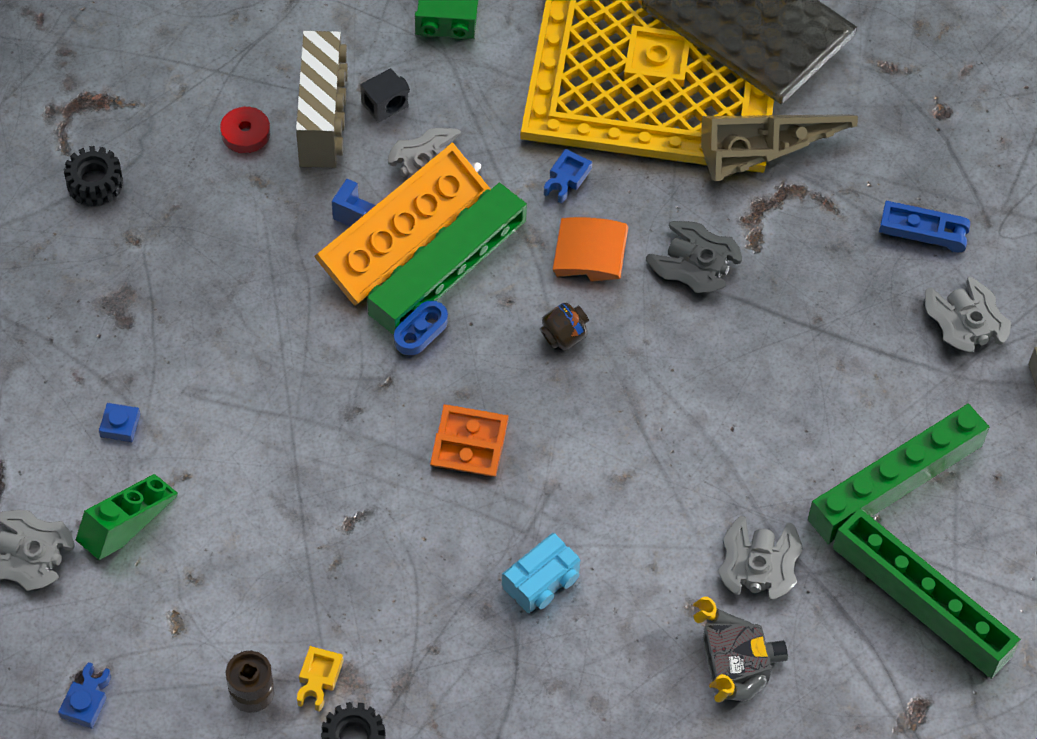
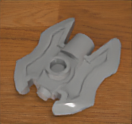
M451 128L428 129L421 137L413 140H398L390 150L388 164L396 166L397 163H402L400 174L403 178L407 177L408 179L445 149L447 144L459 137L461 131ZM470 163L477 173L481 170L480 163Z
M972 277L967 278L966 282L970 297L965 290L957 289L948 295L946 301L932 287L925 290L927 314L939 323L943 330V340L958 349L974 352V344L985 345L992 336L998 345L1006 342L1010 335L1011 321L998 310L995 295Z
M27 510L0 512V523L16 533L0 532V553L3 554L0 555V580L9 579L18 582L27 591L43 588L58 580V574L53 570L49 571V569H53L55 565L61 563L62 556L59 549L64 548L66 551L74 549L72 534L63 521L46 522L37 519Z
M740 516L736 519L723 538L726 556L725 561L717 570L724 585L731 592L739 595L742 585H746L747 589H750L752 593H759L769 589L768 598L769 600H774L785 595L797 584L794 565L796 559L802 553V543L796 527L792 523H787L776 546H774L775 535L767 529L756 530L750 543L746 517Z

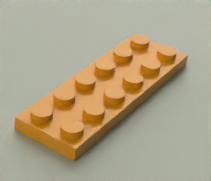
M452 142L314 257L355 306L367 297L376 285H381L398 266L405 265L412 259L418 248L427 246L441 228L451 225L463 209H469L474 205L485 190L491 189Z

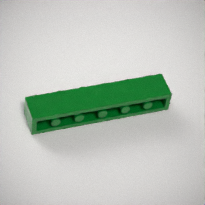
M500 182L491 190H485L474 205L469 209H463L451 225L441 228L427 246L418 248L412 259L404 266H398L388 280L382 285H376L370 291L367 297L368 315L394 335L396 327L419 305L426 301H437L526 222L527 203Z
M969 403L814 499L811 503L807 520L825 542L830 544L835 540L838 529L859 508L872 517L983 447L990 426Z
M861 508L838 529L833 545L835 551L989 678L992 679L1014 656L1021 638Z

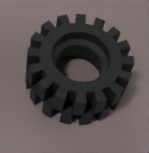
M89 146V152H85L84 148L79 149V156L73 153L70 155L71 161L67 160L65 163L64 176L70 196L73 199L77 198V202L83 204L86 200L87 206H93V201H97L98 206L104 205L103 199L111 202L113 200L112 194L118 196L120 194L119 188L123 187V176L118 157H115L114 153L110 150L106 154L104 147H100L99 151H96L95 146ZM91 171L105 173V176L98 181L89 182L82 180V177Z
M347 702L346 709L343 710L338 705L335 707L334 715L331 712L327 714L326 722H323L321 727V739H340L342 731L350 726H358L364 729L367 733V739H386L385 725L380 714L376 716L374 708L370 706L366 710L365 703L358 702V708L353 707L352 702Z

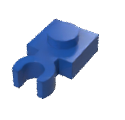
M565 149L550 170L551 179L544 185V196L547 197L552 190L560 191L558 202L563 203L567 199L568 187L577 191L591 171L592 161Z
M89 662L83 669V684L72 682L58 714L62 719L92 729L107 699L105 692L100 690L109 685L111 673L109 669L105 668L101 677L92 678L94 666Z

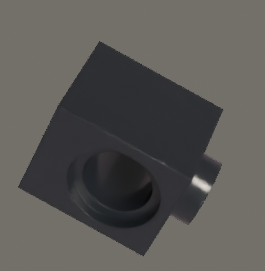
M392 68L360 84L361 103L377 123L408 107L409 85L402 76L398 77Z

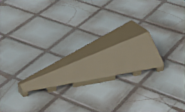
M853 114L702 116L701 148L712 180L721 181L726 176L746 171L749 167L761 162H769L809 146V143L822 138H829L834 136V133L844 129L854 128L858 126V116Z

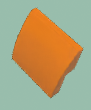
M589 217L561 218L553 264L555 275L560 277L587 274L590 281L620 279L628 233L627 223Z
M444 404L430 466L496 477L509 416Z

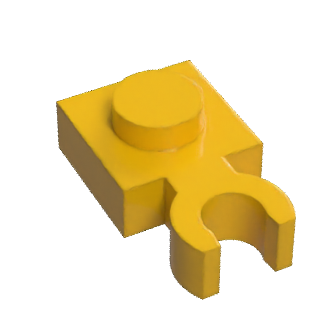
M313 646L309 647L299 675L300 683L307 685L301 687L297 693L298 706L302 707L305 698L308 696H314L317 698L315 701V711H321L324 706L323 689L334 690L344 661L343 654Z

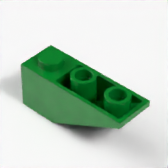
M153 474L84 510L75 540L98 560H101L124 547L177 497L178 492L156 474Z

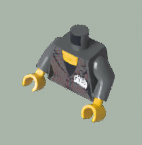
M702 597L693 603L694 607H698L701 610L694 614V621L702 623L706 620L709 623L705 624L702 640L712 680L709 687L714 689V699L718 703L724 699L747 702L769 682L772 671L771 663L788 660L786 643L784 640L766 643L761 625L751 624L749 621L728 614L716 608V604L711 598Z

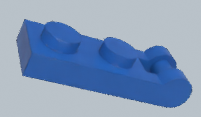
M886 200L879 233L945 246L952 252L961 253L966 250L967 238L965 235L969 233L971 222L962 216ZM944 229H951L953 233L946 232Z

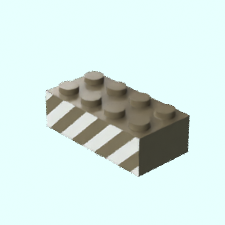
M303 31L296 123L299 167L336 168L337 156H343L342 131L345 129V112H343V109L346 106V88L342 87H345V82L348 81V63H346L347 44H341L340 32Z

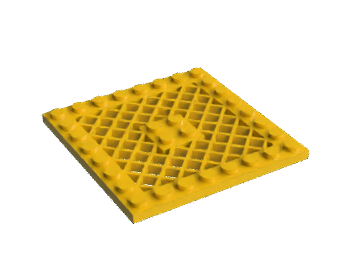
M546 0L520 139L707 165L701 148L702 116H707L704 110L712 106L718 112L714 116H734L740 111L741 116L772 115L787 0H713L718 6L711 10L704 4L710 0H688V2L681 6L676 0H654L652 2L650 0H611L613 3L606 7L599 2L601 0H581L579 2L577 0ZM638 1L642 7L634 11L629 5ZM742 3L747 10L739 13L734 7ZM667 5L672 11L663 15L659 8ZM591 6L596 13L588 17L583 10ZM694 9L701 14L695 19L688 14ZM621 10L625 17L617 21L612 14ZM723 13H726L731 18L725 23L718 18ZM650 14L655 21L647 25L642 18ZM574 16L580 21L573 25ZM754 17V23L752 27L747 22V20ZM680 18L685 25L677 29L671 22ZM605 20L609 26L600 30L595 24ZM709 22L714 29L706 33L701 26ZM634 24L630 34L625 28ZM739 26L744 33L736 37L730 30ZM587 29L592 36L584 40L579 33ZM690 32H693V33L698 37L697 39H695V40L692 41V42H691V34H692V33H690ZM617 33L622 40L613 44L608 37ZM720 36L727 40V43L719 46L714 41ZM571 39L575 45L568 49L569 41ZM751 40V45H750V50H749V49L744 45V43H746V42H748V41ZM600 43L605 49L596 53L591 47ZM704 45L711 51L705 56L697 50ZM626 48H628L627 58L621 52ZM734 49L741 55L735 60L727 54ZM583 52L588 59L579 63L574 57ZM688 55L694 60L689 65H687ZM613 56L618 63L609 67L604 61ZM717 59L724 64L718 70L710 64ZM565 63H567L571 67V69H569L566 72H564ZM748 63L746 74L740 67ZM596 66L601 73L592 77L587 71ZM703 69L707 76L700 80L694 73ZM624 71L625 81H622L617 74ZM733 73L738 80L730 84L724 77ZM579 76L584 83L575 87L570 80ZM686 79L691 85L683 90ZM609 80L614 87L605 91L600 84ZM716 83L721 90L713 94L707 87ZM639 84L644 91L635 95L630 88ZM562 86L567 92L559 96ZM743 87H745V89H744V97H742V96L737 92L738 90H740V89L743 88ZM669 88L674 95L665 99L660 92ZM592 90L597 97L588 101L583 94ZM699 92L704 100L696 104L690 97ZM622 94L627 101L618 105L613 98ZM726 97H729L734 102L728 108L720 102ZM652 98L657 105L648 109L643 102ZM575 100L580 107L570 111L565 104ZM682 102L687 107V110L679 114L673 107ZM605 104L610 111L601 116L596 108ZM635 108L641 115L631 119L626 112ZM665 112L671 119L662 124L656 117ZM695 116L701 124L692 128L687 123V120ZM766 161L751 166L746 171L764 173Z

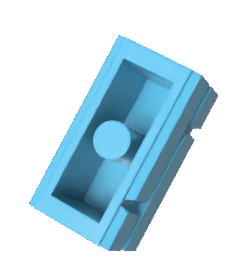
M552 533L502 573V587L527 613H531L537 607L543 609L551 603L557 590L562 586L567 589L577 581L580 576L581 560L555 533Z

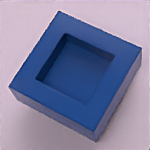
M107 403L99 427L100 437L133 442L141 415L140 409Z

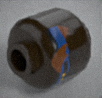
M561 303L542 317L543 326L540 328V331L553 349L558 347L566 351L586 338L588 331L585 324L589 322V319L579 305L573 308L568 303Z

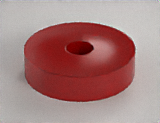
M248 106L235 108L229 111L221 121L222 140L232 151L252 153L263 148L269 141V119L264 112L257 108Z

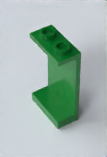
M419 0L418 9L415 11V35L475 39L478 0Z

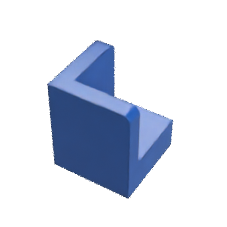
M349 179L345 180L331 201L333 219L349 227L375 206L359 198L358 183Z

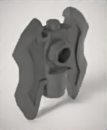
M691 221L669 222V228L682 239H673L668 249V256L670 257L648 254L646 262L665 280H679L686 283L695 293L713 292L724 288L726 282L721 278V275H727L730 269L728 260L733 261V264H740L742 262L741 250L732 237L717 236L709 232L700 223Z

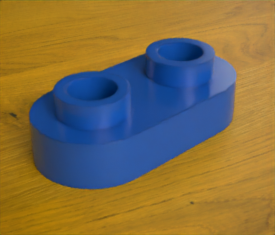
M426 301L419 305L396 327L394 331V345L396 349L404 355H416L423 351L446 328L448 323L446 307L437 301ZM434 319L436 320V322L429 323L427 322V320ZM407 340L415 341L414 343H406Z

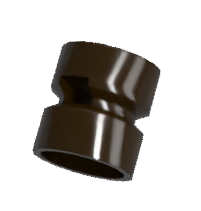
M252 650L242 651L234 655L228 662L225 670L229 696L233 705L240 711L248 713L259 712L265 709L272 702L275 694L271 664L264 655Z

